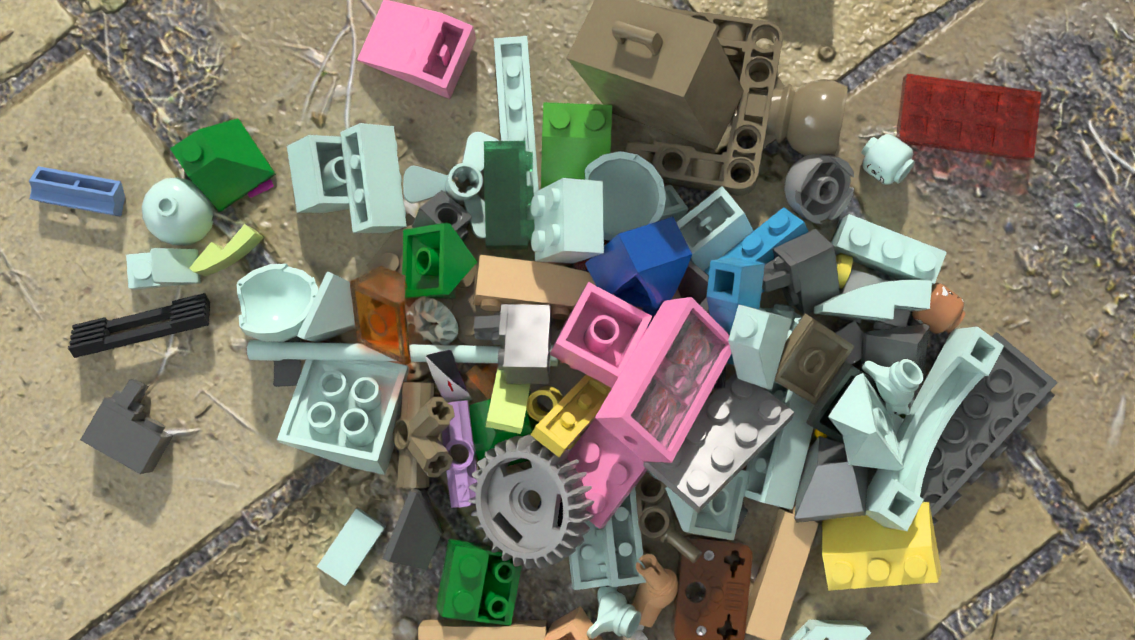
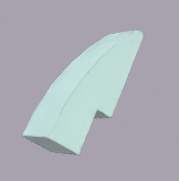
M899 280L864 286L832 297L815 306L814 314L874 321L892 320L894 309L909 311L930 309L932 281Z

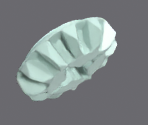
M429 297L418 298L408 309L411 314L408 320L415 325L414 332L420 333L424 341L430 340L433 345H449L457 337V321L451 311L441 302Z

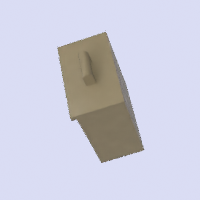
M594 0L567 56V60L602 104L612 105V114L716 150L744 92L716 36L719 30L717 24L636 0Z

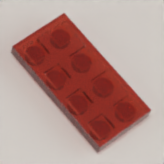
M906 74L903 77L896 137L909 145L1030 161L1034 158L1042 92Z

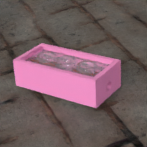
M692 297L663 301L595 419L644 462L672 463L732 354L728 341L730 335Z

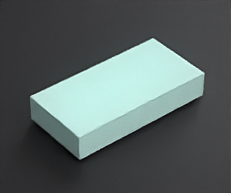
M356 508L317 567L346 586L386 526L360 508Z

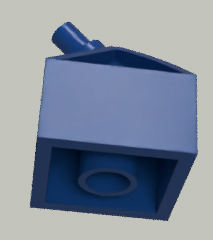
M670 217L619 233L604 246L603 254L590 258L585 264L597 287L632 306L642 307V311L652 316L647 326L648 328L663 301L671 300L688 267L692 252L674 217Z

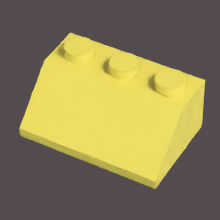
M922 502L908 531L884 527L867 515L822 520V557L828 591L937 583L939 581L942 571L929 502Z

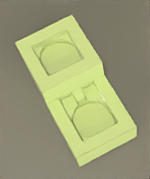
M244 224L224 248L211 242L189 269L203 276L219 272L246 256L264 237L253 228Z
M497 369L485 427L521 434L530 384H507L504 370Z

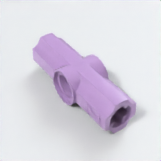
M468 400L448 402V404L453 406L455 417L450 421V425L442 431L443 446L447 449L450 456L451 448L456 444L464 445L469 452L467 461L460 463L453 460L450 469L446 470L451 508L476 505L468 502L470 498L476 497V493L469 489V486L478 482L472 476V473L477 470L469 403Z

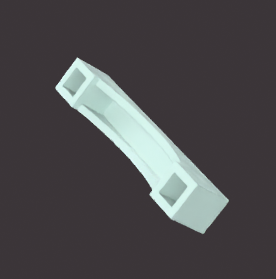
M979 327L954 329L950 333L914 400L910 413L906 415L896 434L904 469L898 471L878 469L867 488L866 515L884 527L908 531L924 500L920 497L924 474L944 428L973 387L984 376H989L1004 345Z

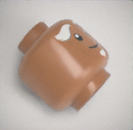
M935 283L931 289L930 309L912 311V316L919 323L930 326L929 330L931 332L939 334L944 331L947 333L952 332L961 323L966 312L963 311L964 301L961 297L942 283Z

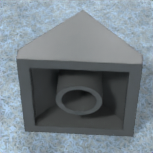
M921 324L864 332L860 371L871 377L862 369L866 361L874 362L883 367H891L895 362L908 359L918 365L924 380L930 326ZM923 381L919 384L918 389L914 391L912 401L908 404L909 408L912 407L923 385Z

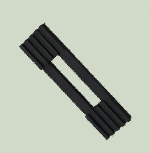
M206 293L174 300L172 305L112 320H107L104 317L72 325L73 330H71L72 335H70L71 341H69L70 346H68V350L74 358L208 326L210 301ZM171 319V321H169V322H165V323H161V324H156V325H152V326H148V327H144V328H140V329H136V330H132V331H128V332H124V333H119V334H115V335H111V336H110V334H111V333H114V332H118V331H122V330H126V329H130V328H135V327H139V326H143V325H147V324H151V323H155V322H159V321Z

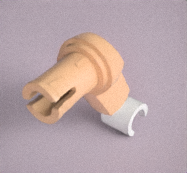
M645 554L639 558L645 569L640 563H636L637 572L646 580V583H641L638 586L632 604L635 610L641 612V620L635 633L630 638L622 635L623 640H648L642 632L644 626L652 628L661 610L674 600L678 592V578L676 574L670 569H664L652 554Z

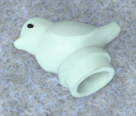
M908 359L895 362L891 367H883L874 362L866 361L862 369L874 379L878 391L885 401L887 412L892 415H908L910 413L908 404L912 401L914 391L918 389L919 384L923 381V374L918 365Z
M600 587L597 593L599 603L597 621L588 629L587 636L594 639L601 633L614 631L617 636L623 635L630 638L639 626L641 612L635 610L632 604H627L626 597L622 593L617 592V587Z

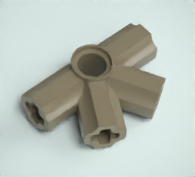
M403 382L401 419L395 423L393 430V441L396 448L399 449L398 487H429V477H439L444 471L449 470L453 458L438 438L439 434L450 425V421L455 417L453 406L448 404L443 397H434V383Z

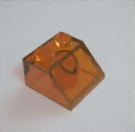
M379 266L350 281L357 342L404 365L411 363V326L405 275Z

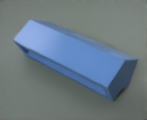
M39 166L29 180L31 186L29 199L119 217L122 215L125 194L121 181Z

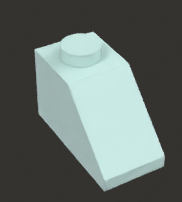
M738 305L728 339L738 379L772 390L792 319Z

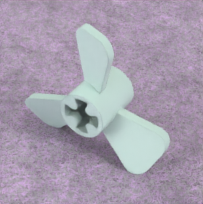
M482 132L472 133L467 139L462 163L454 166L448 175L415 165L408 167L403 176V195L405 200L412 204L431 199L443 190L456 203L464 205L465 210L472 216L470 226L477 238L485 239L498 232L502 227L501 218L477 193L483 183L481 171L501 151L500 141ZM457 177L458 181L463 183L468 179L472 186H468L465 193H461L452 180Z

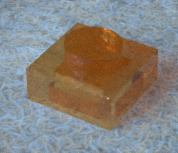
M475 365L466 375L489 400L492 397L496 375L488 366L482 370L479 365Z

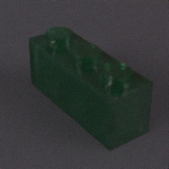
M484 141L485 234L487 250L528 249V240H531L532 234L535 231L534 219L527 220V206H531L532 198L534 197V186L527 185L526 172H533V151H526V141Z

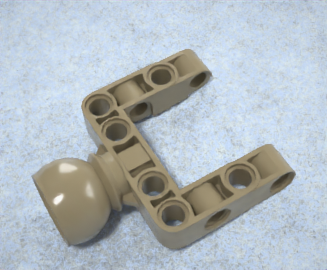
M663 8L719 26L716 36L728 60L743 63L740 84L744 92L736 107L735 116L733 115L727 152H723V155L696 151L695 147L661 142H655L652 145L630 141L627 142V153L638 154L651 163L663 179L664 184L715 192L723 186L729 195L736 196L749 194L755 188L763 149L774 141L780 144L786 139L794 150L804 156L812 154H831L835 156L844 117L848 86L833 80L821 79L805 83L797 90H794L791 84L785 87L777 76L783 34L775 23L713 13ZM762 38H767L774 45L768 49H762L756 45V42ZM762 71L767 74L768 78L763 82H755L750 78L752 72ZM743 136H750L755 140L756 145L750 149H743L738 145L737 141ZM671 158L679 159L682 162L681 168L675 172H669L664 168L665 162ZM744 169L750 174V178L746 182L738 183L732 179L731 174L734 170Z

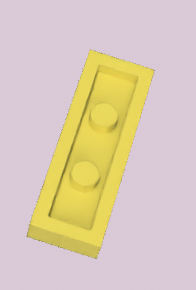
M586 374L535 426L531 436L560 458L595 419L612 388Z

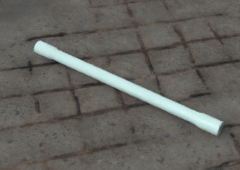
M250 340L247 346V355L249 360L265 361L301 359L427 362L426 355L451 350L456 363H498V350L501 349V346L263 342L261 340ZM551 356L550 366H558L559 359Z

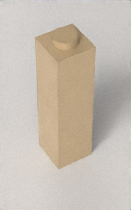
M793 506V510L789 509V511L779 508L748 600L745 633L765 640H781L819 524L816 521L797 523L794 519L795 506Z
M423 619L418 627V640H544L548 630H546V620H512L511 626L469 620Z

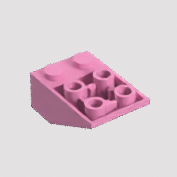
M383 0L357 60L451 99L476 41V35L472 25L443 13Z

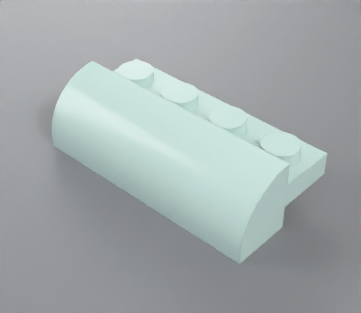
M634 487L603 529H599L590 521L585 522L591 530L582 536L584 542L576 547V551L569 556L572 589L581 590L602 586L619 587L646 583L643 576L636 570L637 562L644 569L645 566L639 560L643 556L641 530L638 525L636 490Z

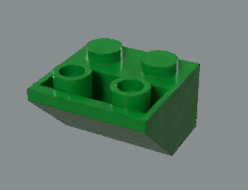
M449 539L436 609L442 617L511 626L522 565L514 566L513 558L502 561L503 551L500 550L494 553L492 552L493 546Z

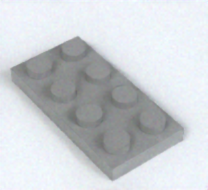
M735 372L726 381L725 388L718 389L705 401L673 462H644L643 466L699 513L792 420L794 411L763 387L738 379Z

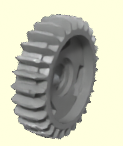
M531 435L516 436L497 443L495 448L485 452L486 458L477 462L480 469L473 472L472 476L478 482L469 486V489L476 493V497L470 498L468 501L476 504V511L472 512L471 516H478L480 524L476 526V529H483L486 533L482 542L491 540L494 543L492 552L503 551L502 561L513 558L514 566L524 564L527 569L536 566L541 569L564 560V558L576 551V547L584 542L582 536L591 530L585 522L594 517L593 514L586 511V507L591 506L595 501L586 498L585 493L591 490L592 486H583L582 479L587 473H578L575 467L579 460L576 459L570 462L567 459L570 452L569 449L559 458ZM520 458L530 460L532 468L514 474L507 473L506 467L511 461ZM531 490L536 491L541 497L539 509L534 508L529 502L528 496ZM562 498L563 520L561 527H558L557 521L560 500Z

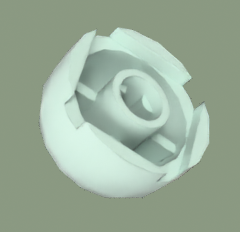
M166 178L154 184L145 194L141 206L142 219L147 229L160 241L172 245L187 246L202 240L211 230L214 222L212 221L213 210L215 211L214 205L193 181L184 178Z

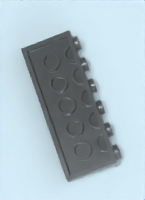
M997 332L992 337L1004 345L996 363L989 376H984L973 387L950 418L932 452L924 474L920 497L924 499L923 502H929L933 526L938 522L934 517L942 507L949 510L960 499L962 495L958 490L966 481L972 485L984 473L985 469L981 465L990 456L995 460L1008 447L1004 440L1012 432L1018 435L1032 421L1027 415L1035 407L1040 410L1043 409L1055 396L1051 389L1058 382ZM869 467L867 488L878 468Z

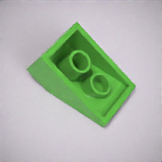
M543 102L541 189L562 178L585 180L587 165L600 156L611 152L612 105Z

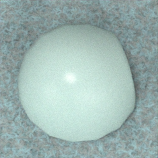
M618 151L604 154L587 165L585 180L603 181L604 240L611 241L619 233L660 220L664 212L666 192L663 179L651 163L638 154Z
M270 264L255 269L237 282V295L242 315H239V326L242 332L263 342H284L296 337L318 292L314 277L312 278L303 270L289 267L288 264Z

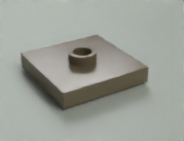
M804 314L785 342L774 381L815 405L855 346L809 315Z

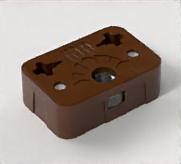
M693 534L684 536L702 554L695 563H692L678 551L679 559L676 574L678 578V592L674 598L673 616L671 619V629L676 640H744L753 558L752 551L747 545L737 539L728 540ZM732 550H734L740 558L739 560H734L732 566H730L724 558L725 556H731ZM693 582H697L699 587L702 588L701 592H696L695 597H691L689 592L686 591V587H691ZM725 621H728L732 629L726 630L725 635H722L718 627H724Z

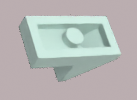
M151 248L149 253L126 255L128 288L135 290L201 283L200 274L194 273L189 269L199 257L198 250Z

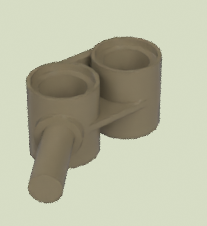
M645 472L635 487L638 525L641 532L655 541L668 542L692 563H695L702 552L676 531L677 526H675L674 518L672 517L671 501L665 489L667 486L660 480L653 478L648 472ZM653 481H659L661 483L660 493L655 497H647V486ZM662 515L665 520L663 529L657 533H652L649 528L651 519L654 516Z

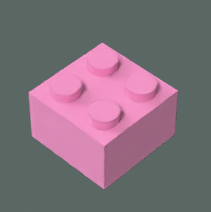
M588 282L549 355L613 388L639 344L652 316Z

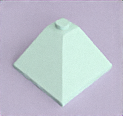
M306 360L277 441L351 468L385 475L395 446L393 430L395 423L400 419L402 386L403 382H407L408 365L388 361Z

